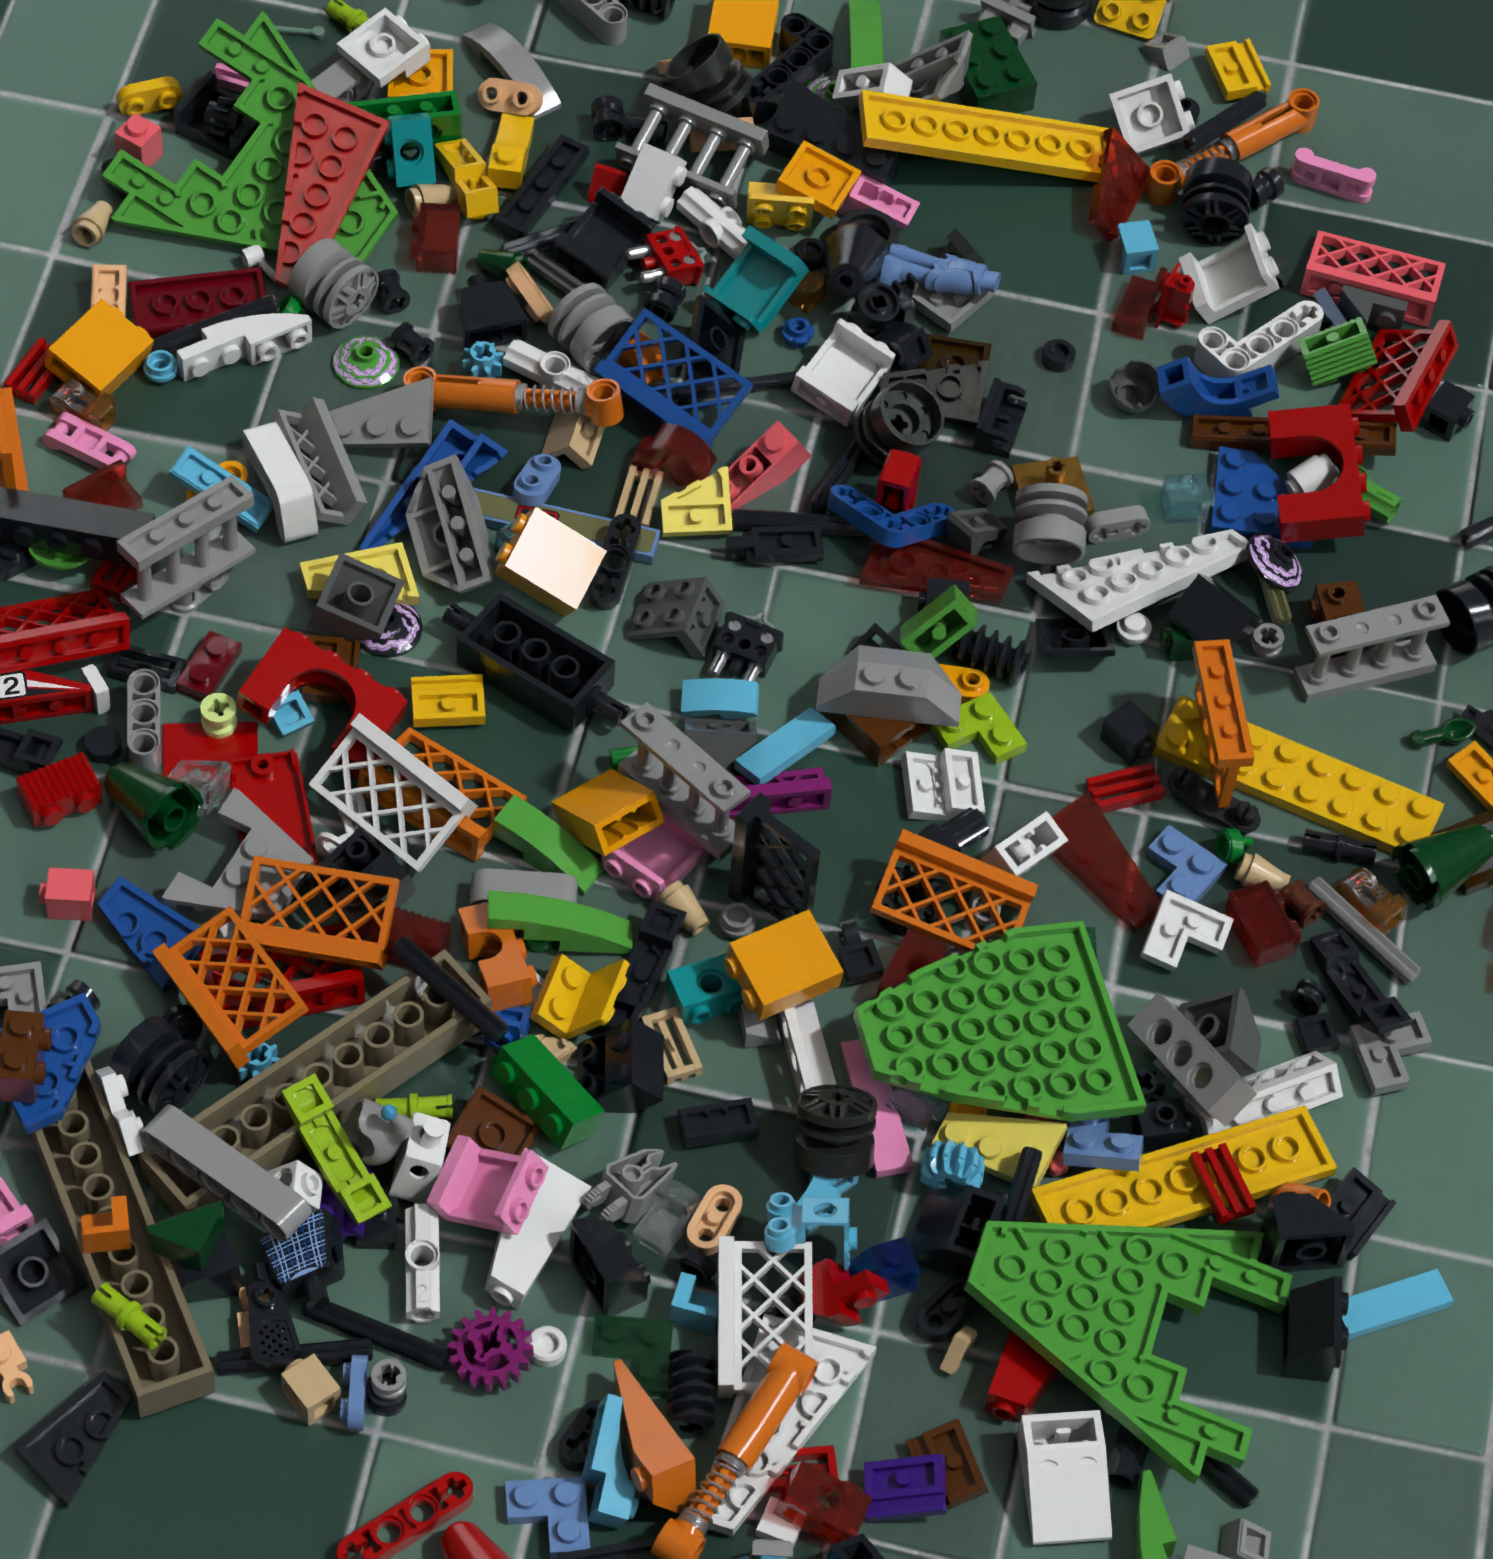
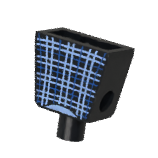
M323 1207L312 1212L309 1218L286 1242L275 1239L267 1232L258 1236L262 1249L282 1289L294 1298L304 1297L306 1306L310 1309H318L329 1303L330 1300L326 1287L342 1280L345 1276L342 1229L338 1218Z

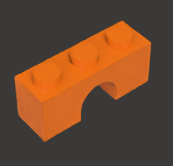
M487 902L458 908L459 934L469 960L491 957L478 961L479 986L492 999V1012L533 1003L532 987L537 986L536 973L532 964L526 965V948L522 938L516 939L517 929L487 928Z

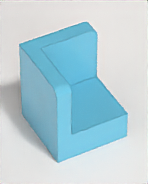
M1150 220L1119 223L1117 231L1123 246L1120 261L1122 274L1154 272L1159 248Z
M681 1272L671 1303L669 1323L714 1335L718 1324V1296L696 1291V1275Z

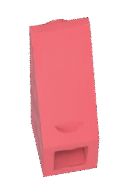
M778 420L728 467L731 513L733 509L744 506L786 481L812 456Z

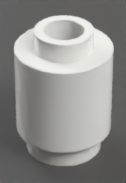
M1326 454L1313 455L1286 473L1288 480L1285 482V486L1290 494L1320 491L1333 484V479L1338 476V471Z

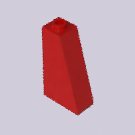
M1010 1330L987 1395L984 1410L991 1412L993 1416L1000 1420L1020 1422L1021 1416L1029 1414L1059 1375L1060 1371Z

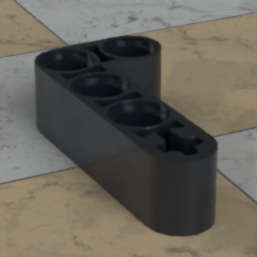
M789 13L782 18L779 47L783 54L753 78L750 90L742 99L741 116L753 117L755 125L766 122L775 114L793 78L807 87L810 82L819 78L832 65L833 35L805 15Z

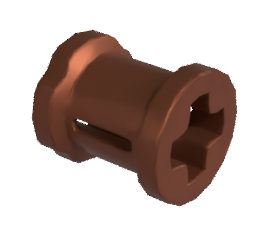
M1299 878L1283 890L1278 901L1283 906H1288L1300 917V924L1303 927H1307L1320 918L1327 908V903L1323 899L1318 900L1305 888L1306 884Z

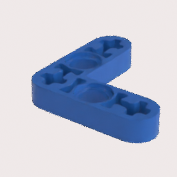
M834 485L831 487L827 506L831 511L880 544L892 548L904 547L946 534V517L950 511H956L946 504L930 503L893 514L857 489L847 485Z

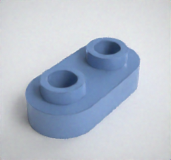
M538 454L531 457L514 481L513 498L515 501L528 507H535L545 503L560 480L561 463L559 460L549 454Z
M352 1354L351 1362H344L342 1384L343 1386H349V1398H341L340 1422H347V1430L364 1431L368 1355Z

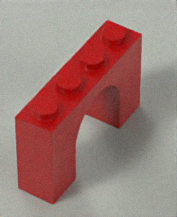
M1350 404L1267 411L1271 459L1319 456L1324 453L1341 472L1337 481L1323 490L1277 495L1281 543L1364 536V522L1371 521L1369 501L1362 500V494L1367 493L1366 474L1359 473L1358 465H1363L1362 445H1355V438L1360 437L1358 417H1352Z
M284 627L239 690L236 704L237 708L267 725L287 696L299 687L309 684H321L338 690L348 701L352 710V718L331 747V756L353 729L351 723L359 713L390 736L403 718L408 700L397 689L391 686L385 687L373 680L367 671L361 668H353L346 664L335 652L327 649L323 650L316 646L305 634L298 631L293 632ZM358 739L348 751L349 764L367 761L366 746ZM360 769L350 770V775L358 780Z

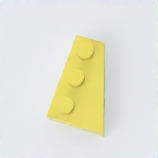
M402 542L345 553V555L405 581L396 603L420 605V596ZM339 555L299 563L301 577L309 599L320 598Z
M948 1112L931 1144L933 1146L935 1141L947 1143L949 1139L954 1143L964 1141L965 1146L978 1148V1154L984 1157L985 1172L1011 1183L1022 1149L1025 1146L1036 1148L1042 1151V1159L1032 1187L1035 1188L1040 1185L1068 1130V1126L1064 1122Z

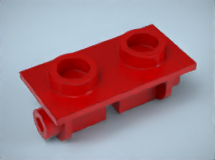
M1179 262L1171 273L1166 272L1163 275L1158 286V291L1162 293L1154 307V312L1157 313L1155 328L1157 329L1162 321L1169 323L1173 328H1181L1188 320L1189 304L1192 301L1195 283L1189 275L1179 273L1181 267Z

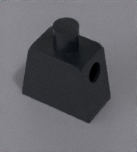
M481 273L470 276L467 280L468 287L462 288L459 291V314L463 349H471L476 341L495 343L494 347L511 344L513 340L518 339L526 341L527 316L507 282L497 281L488 283L487 277Z

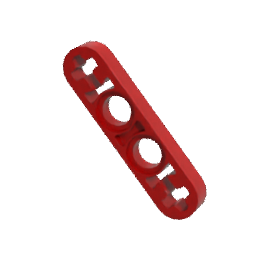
M450 1472L443 1475L345 1537L337 1547V1559H348L349 1550H353L356 1554L363 1551L362 1559L391 1558L465 1511L473 1500V1483L471 1479L461 1472ZM453 1486L456 1490L463 1488L462 1497L458 1498L454 1494L447 1497L448 1487ZM442 1500H443V1509H444V1510H441L440 1505H439V1503H438V1502H440V1501H442ZM426 1505L432 1509L434 1514L429 1520L419 1522L412 1518L410 1513L414 1507ZM385 1526H392L399 1531L400 1536L392 1543H385L378 1538L377 1533ZM367 1538H370L372 1546L367 1548Z

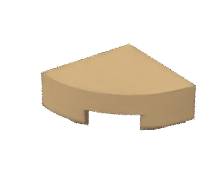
M544 1034L535 1035L561 1064L577 1055L578 1048L565 1038L544 1037Z
M965 1325L954 1335L940 1366L941 1370L952 1375L959 1369L966 1349H971L978 1335L976 1334L977 1330Z

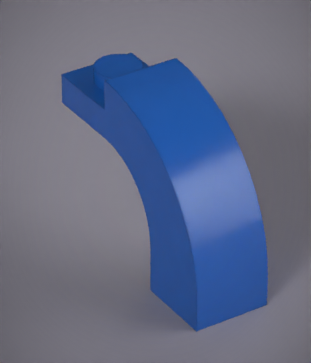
M1188 356L1156 367L1160 395L1173 410L1189 418H1192V414L1252 417V407L1280 398L1276 371L1271 364L1228 378H1215L1202 374L1195 368Z

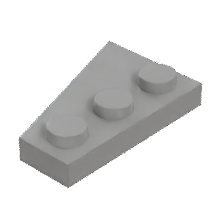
M432 377L329 411L344 448L431 447L434 380Z

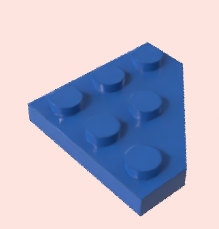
M1219 446L1210 534L1233 529L1247 540L1256 533H1266L1280 540L1277 495L1290 493L1285 486V482L1254 451ZM1314 540L1289 542L1285 544L1293 547L1312 549Z
M85 992L38 1012L45 1014L46 1028L52 1029L50 1052H45L43 1060L47 1065L45 1084L39 1085L36 1103L9 1101L26 1134H30L63 1119L102 1030L101 1021Z

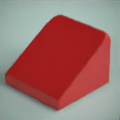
M596 163L588 193V202H594L597 191L601 187L621 197L627 183V172Z

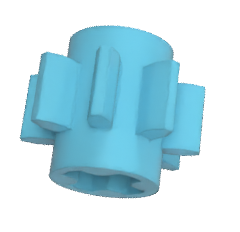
M476 341L471 349H464L462 372H470V376L494 378L495 375L501 377L504 353L496 352L495 343Z
M264 1042L248 1053L247 1056L250 1062L238 1070L239 1080H250L281 1058L277 1057V1045L269 1046Z

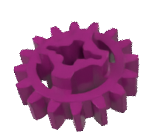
M491 1307L489 1316H483L482 1312L478 1309L475 1310V1320L470 1321L468 1318L463 1317L461 1319L463 1330L453 1329L451 1333L455 1342L448 1343L449 1355L452 1356L449 1358L452 1370L458 1369V1380L463 1382L470 1378L472 1390H476L480 1383L485 1384L487 1393L492 1392L494 1384H499L503 1391L507 1390V1380L509 1379L520 1383L521 1376L519 1370L530 1371L531 1366L528 1358L534 1357V1348L530 1344L533 1342L530 1330L524 1331V1320L520 1318L512 1322V1314L509 1310L502 1317L497 1316L495 1307ZM509 1335L515 1340L517 1350L513 1348V1344L508 1342ZM465 1350L469 1351V1355L474 1358L473 1365L467 1360Z

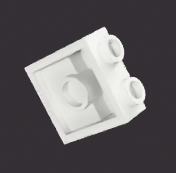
M386 8L382 9L337 43L338 53L380 88L399 74L408 78L431 60L429 50L431 46L427 38L421 33L417 34L408 27L406 21L401 16H395Z
M1171 73L1109 94L1129 157L1159 147L1162 149L1183 142V135L1196 128L1190 110L1184 112L1180 100L1186 98L1181 81H1174Z

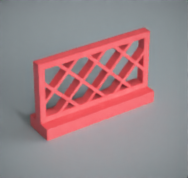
M1318 230L1305 270L1300 294L1314 297L1313 294L1325 287L1336 304H1339L1343 285L1407 301L1408 305L1403 321L1429 327L1446 263ZM1321 243L1334 246L1337 250L1328 252ZM1355 254H1364L1369 258L1361 261ZM1345 257L1351 264L1341 266L1336 260ZM1387 262L1399 263L1402 267L1392 269ZM1378 266L1382 273L1374 275L1368 268ZM1426 270L1436 274L1424 277L1419 271ZM1409 274L1415 281L1405 283L1401 276Z

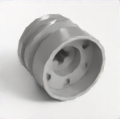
M324 238L310 246L297 260L290 274L288 289L291 295H294L308 309H314V312L330 326L342 329L360 318L370 306L377 292L379 276L373 268L365 265L361 259L353 257L351 252L336 240Z
M588 283L572 290L558 303L549 318L548 332L565 351L571 354L572 358L585 372L595 375L594 368L601 359L605 361L635 319L623 307L618 306L614 298L608 295L601 285Z
M1036 483L1019 489L1015 496L1016 509L1014 518L1017 524H1015L1013 529L1012 551L1014 555L1023 561L1046 566L1071 564L1083 559L1086 553L1087 533L1083 527L1087 521L1088 497L1086 493L1076 487L1059 483Z

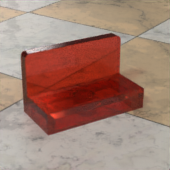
M1160 268L1155 282L1135 275L1132 276L1112 322L1111 331L1143 341L1154 315L1155 304L1162 293L1158 291V286L1163 275L1167 272V268Z
M122 459L62 490L63 498L131 510H138L143 507L142 497L127 480L126 464Z

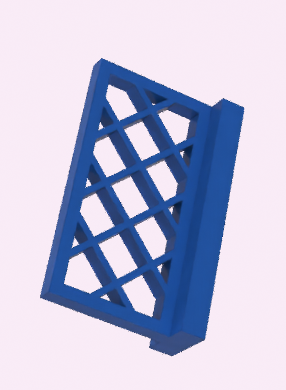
M646 308L641 311L605 361L601 359L594 368L599 379L608 378L616 381L620 386L623 396L706 455L715 444L713 440L754 387L753 383ZM649 320L658 327L659 339L640 342L639 330ZM663 331L671 337L664 338ZM635 337V343L629 344ZM680 342L685 346L686 358L667 361L665 344ZM660 345L662 362L643 365L641 348ZM637 350L639 366L623 368L616 363L623 351ZM690 350L696 353L698 356L691 357ZM707 361L712 365L713 377L694 380L692 363ZM687 364L689 381L670 384L668 367ZM663 368L666 385L656 387L647 385L644 371ZM717 369L726 375L718 376ZM640 372V379L632 373ZM734 380L742 386L735 397L721 399L719 382ZM714 383L716 400L697 403L695 386ZM690 387L693 404L684 406L674 404L671 390ZM667 391V398L661 395L659 392ZM727 404H729V405L726 407V409L723 411L722 405H727ZM717 406L719 418L710 429L700 422L698 409ZM694 410V417L688 414L687 411Z

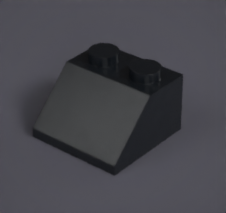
M1283 1192L1276 1196H1271L1260 1232L1264 1233L1262 1248L1265 1263L1283 1272L1343 1268L1356 1232L1355 1226L1310 1193L1296 1194L1295 1192Z
M577 1218L571 1221L569 1259L605 1319L646 1301L648 1284L651 1283V1278L645 1265L642 1262L637 1263L632 1256V1246L623 1231L618 1233L612 1221Z

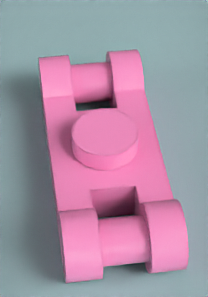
M1308 148L1296 150L1294 165L1290 173L1291 180L1297 184L1360 204L1368 203L1371 200L1372 187L1377 176L1376 172L1371 168L1355 169L1315 156L1313 151Z
M68 412L61 413L56 419V426L49 428L42 436V441L50 449H60L101 469L111 479H116L123 471L124 463L131 462L137 454L136 449L129 442ZM109 450L113 452L114 455L111 457L105 453Z

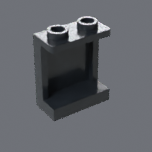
M209 71L202 80L196 81L192 91L186 98L178 101L173 110L175 133L233 161L259 125L244 116L241 125L234 132L230 133L229 138L210 134L212 126L204 124V115L208 103L211 100L217 102L219 96L238 100L239 96L217 85L216 73Z
M601 187L597 191L594 202L567 233L562 231L555 239L551 257L587 283L599 284L607 292L634 260L627 259L626 249L642 246L646 234L652 233L655 225L646 214L636 211L624 203L618 194L609 192Z

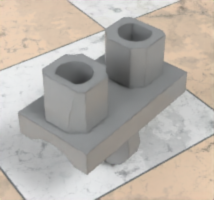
M981 0L982 11L978 21L1000 15L1017 47L1027 36L1033 38L1036 34L1037 28L1034 27L1036 17L1029 14L1032 6L1024 3V0Z

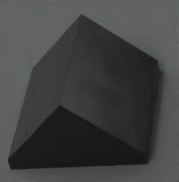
M702 295L697 296L689 339L739 374L746 331ZM690 350L691 357L698 356L696 353ZM707 361L692 363L694 380L713 377L712 365ZM686 364L685 379L689 380L688 367ZM717 369L718 376L726 375Z
M1202 574L1196 576L1166 616L1195 641L1229 639L1232 650L1263 622L1262 618L1215 580Z
M212 1201V1202H209V1203H206V1204H203V1205H200V1206L191 1208V1209H189V1210H186V1211H183V1212H180V1213H177V1214H174V1215H171V1216L162 1218V1219H160L158 1222L163 1221V1220H166V1219L171 1218V1217H174V1216H177V1215H180V1214H183V1213H186V1212H189V1211H192V1210H195V1209H197V1208H200V1207H203V1206L212 1204V1203H214V1202ZM223 1229L202 1271L170 1259L181 1289L231 1296L239 1295L241 1287L240 1266L225 1229Z

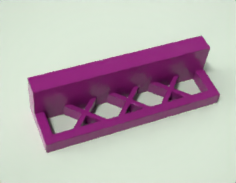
M823 767L783 771L766 784L755 785L745 776H735L751 793L749 797L730 811L729 818L736 819V814L760 792L772 800L771 815L830 809L832 794L830 777H825Z

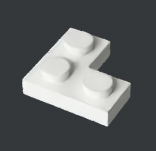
M1166 890L1160 901L1140 958L1173 972L1177 968L1186 942L1219 955L1223 950L1234 919Z
M110 1066L95 1070L96 1077L128 1156L144 1152L140 1136L144 1126L141 1118L136 1117L133 1110L128 1111L126 1109L123 1097L129 1096V1092L123 1075H116V1072Z

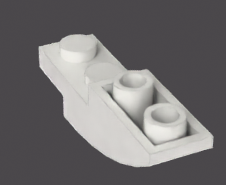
M272 313L235 318L202 328V341L177 350L178 373L185 382L195 377L204 376L208 372L227 364H233L246 357L251 366L264 361H270L278 355L293 349H299L312 342V320L309 315Z

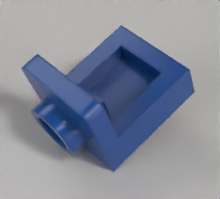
M516 1006L495 1011L494 1013L507 1024V1033L498 1042H493L484 1035V1045L500 1049L503 1045L526 1037L532 1019L529 1018L532 1009Z

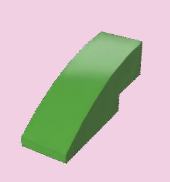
M516 795L512 796L493 819V836L523 852V861L541 872L564 873L574 876L578 881V893L585 896L604 872L601 862L576 838L554 820Z

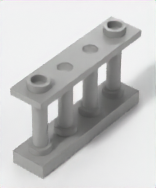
M649 83L644 96L646 107L650 113L631 147L617 142L615 151L618 163L623 168L632 171L643 143L648 144L661 118L668 117L678 121L679 125L665 152L677 156L691 130L697 129L708 134L707 140L690 171L687 170L686 178L679 188L684 190L691 186L699 188L719 207L728 206L736 210L738 206L736 190L732 189V186L749 154L765 155L769 148L768 130ZM727 141L737 145L738 149L720 182L718 183L703 177L702 175L719 143Z
M231 475L118 540L117 551L137 569V584L121 593L120 599L143 620L255 554L256 548L237 531V515L254 506V495ZM223 524V534L209 542L208 532ZM194 540L195 551L180 559V548ZM166 557V568L151 576V565Z
M1432 595L1308 625L1305 627V632L1316 652V658L1314 663L1295 667L1292 676L1305 703L1435 672L1437 662L1426 642L1428 631L1448 627L1450 621L1437 595ZM1412 635V638L1409 640L1395 643L1398 638ZM1380 643L1379 647L1363 651L1365 646ZM1348 651L1347 655L1330 659L1333 654Z
M648 702L644 703L620 722V727L638 741V748L618 764L617 772L655 791L661 811L718 861H721L733 849L735 822L729 818L730 811L749 797L751 791Z

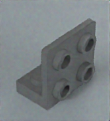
M707 577L650 582L647 584L627 636L630 640L677 636L693 659L705 658L725 607V602Z

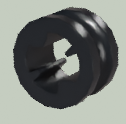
M1301 979L1297 983L1296 989L1290 993L1289 998L1293 1006L1302 1013L1316 1015L1320 1011L1321 1005L1326 1002L1328 996L1324 988L1317 982L1310 979Z

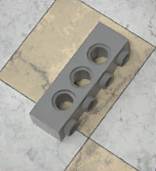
M1157 993L1127 1024L1137 1035L1133 1042L1148 1056L1153 1053L1157 1057L1153 1064L1167 1077H1170L1172 1074L1176 1078L1173 1083L1174 1087L1187 1099H1190L1192 1096L1197 1102L1193 1107L1207 1121L1214 1117L1224 1126H1227L1257 1095L1250 1085L1180 1010L1161 994Z

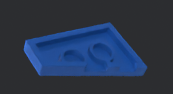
M119 876L97 905L114 930L165 995L173 985V982L152 951L163 943L168 948L172 947L199 928V926ZM194 946L182 955L186 960H193L203 946Z

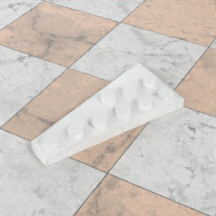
M1233 529L1193 537L1192 543L1174 546L1172 542L1159 544L1158 551L1144 553L1141 548L1090 559L1087 566L1071 568L1069 564L1056 566V572L1040 575L1038 570L1027 572L1026 584L1088 630L1094 632L1188 588L1198 574L1211 577L1247 560L1246 545L1248 540Z
M764 1313L762 1321L774 1331L785 1319ZM792 1322L779 1337L787 1344L796 1348L804 1340V1333ZM760 1328L753 1349L768 1337ZM813 1328V1359L819 1361L818 1369L813 1377V1394H802L800 1397H797L749 1474H743L741 1479L734 1481L736 1487L729 1489L730 1496L723 1498L725 1504L718 1506L719 1513L713 1514L711 1517L713 1523H708L710 1530L729 1536L735 1534L768 1492L771 1484L775 1479L779 1478L794 1459V1454L805 1445L874 1357L877 1349L876 1346ZM772 1341L759 1355L770 1364L779 1346ZM753 1359L746 1366L742 1382L759 1383L764 1378L766 1371ZM753 1394L736 1395L721 1443Z

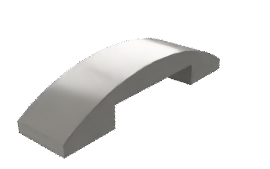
M487 23L462 35V40L479 59L486 57L506 80L526 82L540 89L543 95V105L537 114L530 116L534 117V120L561 108V102L541 68L526 49L507 31L493 23ZM526 93L520 96L521 105L527 102Z

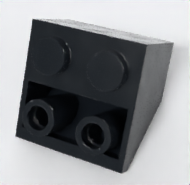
M360 827L318 865L399 879L400 885L394 912L416 893L409 874ZM308 874L305 877L313 888L319 885L312 874ZM319 876L323 882L330 878L325 876ZM339 879L327 888L337 903L355 891L349 880ZM355 881V883L357 884V886H358L359 888H360L361 886H363L364 884H366V883L356 882V881ZM375 885L364 893L373 909L386 901L389 887ZM320 892L319 896L329 908L333 907L325 892ZM360 896L342 908L351 924L370 912ZM384 911L378 914L381 921L383 919ZM336 912L335 915L344 922L340 914ZM372 918L356 929L361 939L364 940L379 924L375 918Z
M632 1018L579 1043L577 1081L605 1110V1113H637L663 1101L664 1035Z
M971 1185L930 1191L904 1258L955 1276H968L982 1230L987 1221H1000L1006 1197Z
M1333 1276L1289 1291L1283 1312V1378L1329 1382L1333 1369L1340 1368L1342 1350L1346 1351L1348 1344V1327H1342V1316L1347 1315L1349 1304L1348 1292H1342V1277Z

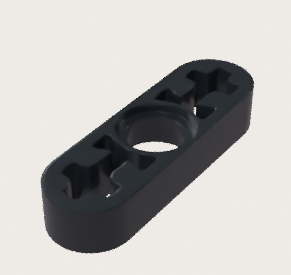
M619 514L610 523L602 547L606 550V553L589 586L590 601L600 610H611L621 600L641 540L640 521L632 514ZM625 526H630L631 532L627 533L624 541L625 546L619 544L620 530H623ZM616 554L622 556L626 562L621 568L612 569L606 565V559ZM606 577L612 579L610 583L611 593L607 594L606 598H601L600 591H603L605 588Z

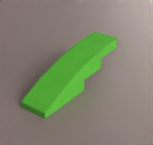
M848 0L850 68L883 63L880 0Z
M488 890L487 928L523 930V940L558 941L559 951L631 954L633 934L632 921L597 908L562 899L527 893Z
M1149 1469L1143 1471L1137 1493L1134 1522L1135 1559H1168L1173 1555L1177 1538L1152 1471Z

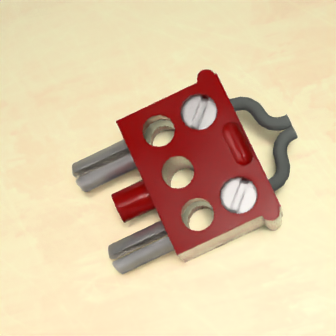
M678 225L674 229L646 234L642 246L626 249L627 259L642 258L640 261L642 269H652L640 273L642 283L653 282L659 277L669 276L680 281L683 285L691 283L698 285L705 262L703 257L707 255L705 248L697 247L691 242L682 227Z

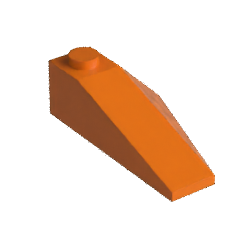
M621 1359L613 1361L616 1396L623 1397L621 1419L632 1464L630 1471L632 1481L639 1492L644 1491L654 1505L681 1514L684 1508L690 1507L689 1500L695 1498V1458Z

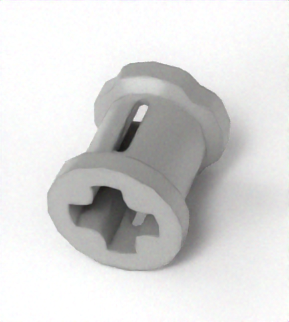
M992 460L986 467L987 471L981 477H977L969 483L970 492L982 504L989 505L996 500V494L1003 487H1009L1014 481L1010 468L999 460Z

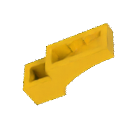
M502 113L488 166V177L496 187L518 190L522 185L534 129V117Z
M463 138L434 144L435 156L456 190L457 206L467 218L483 219L488 214L498 213L497 187L487 176L486 162L467 139Z

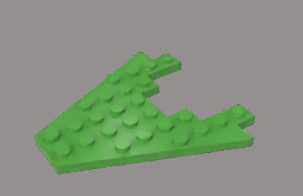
M262 11L245 35L216 18L198 43L199 48L251 81L235 102L234 109L259 126L223 176L195 158L176 184L121 149L102 174L103 180L127 195L111 219L116 225L247 248L252 245H259L264 252L278 254L298 82L314 89L316 88L265 12ZM370 169L334 239L348 249L353 257L361 259L364 263H366L399 217L397 209Z
M987 1221L982 1230L964 1290L1100 1405L1105 1413L1114 1417L1187 1481L1195 1484L1200 1476L1205 1455L1240 1469L1246 1458L1253 1429L1179 1400L1188 1368L1151 1354L1165 1303L1168 1302L1200 1315L1205 1307L1210 1286L1281 1313L1286 1304L1293 1275L1257 1261L1264 1233L1259 1231Z

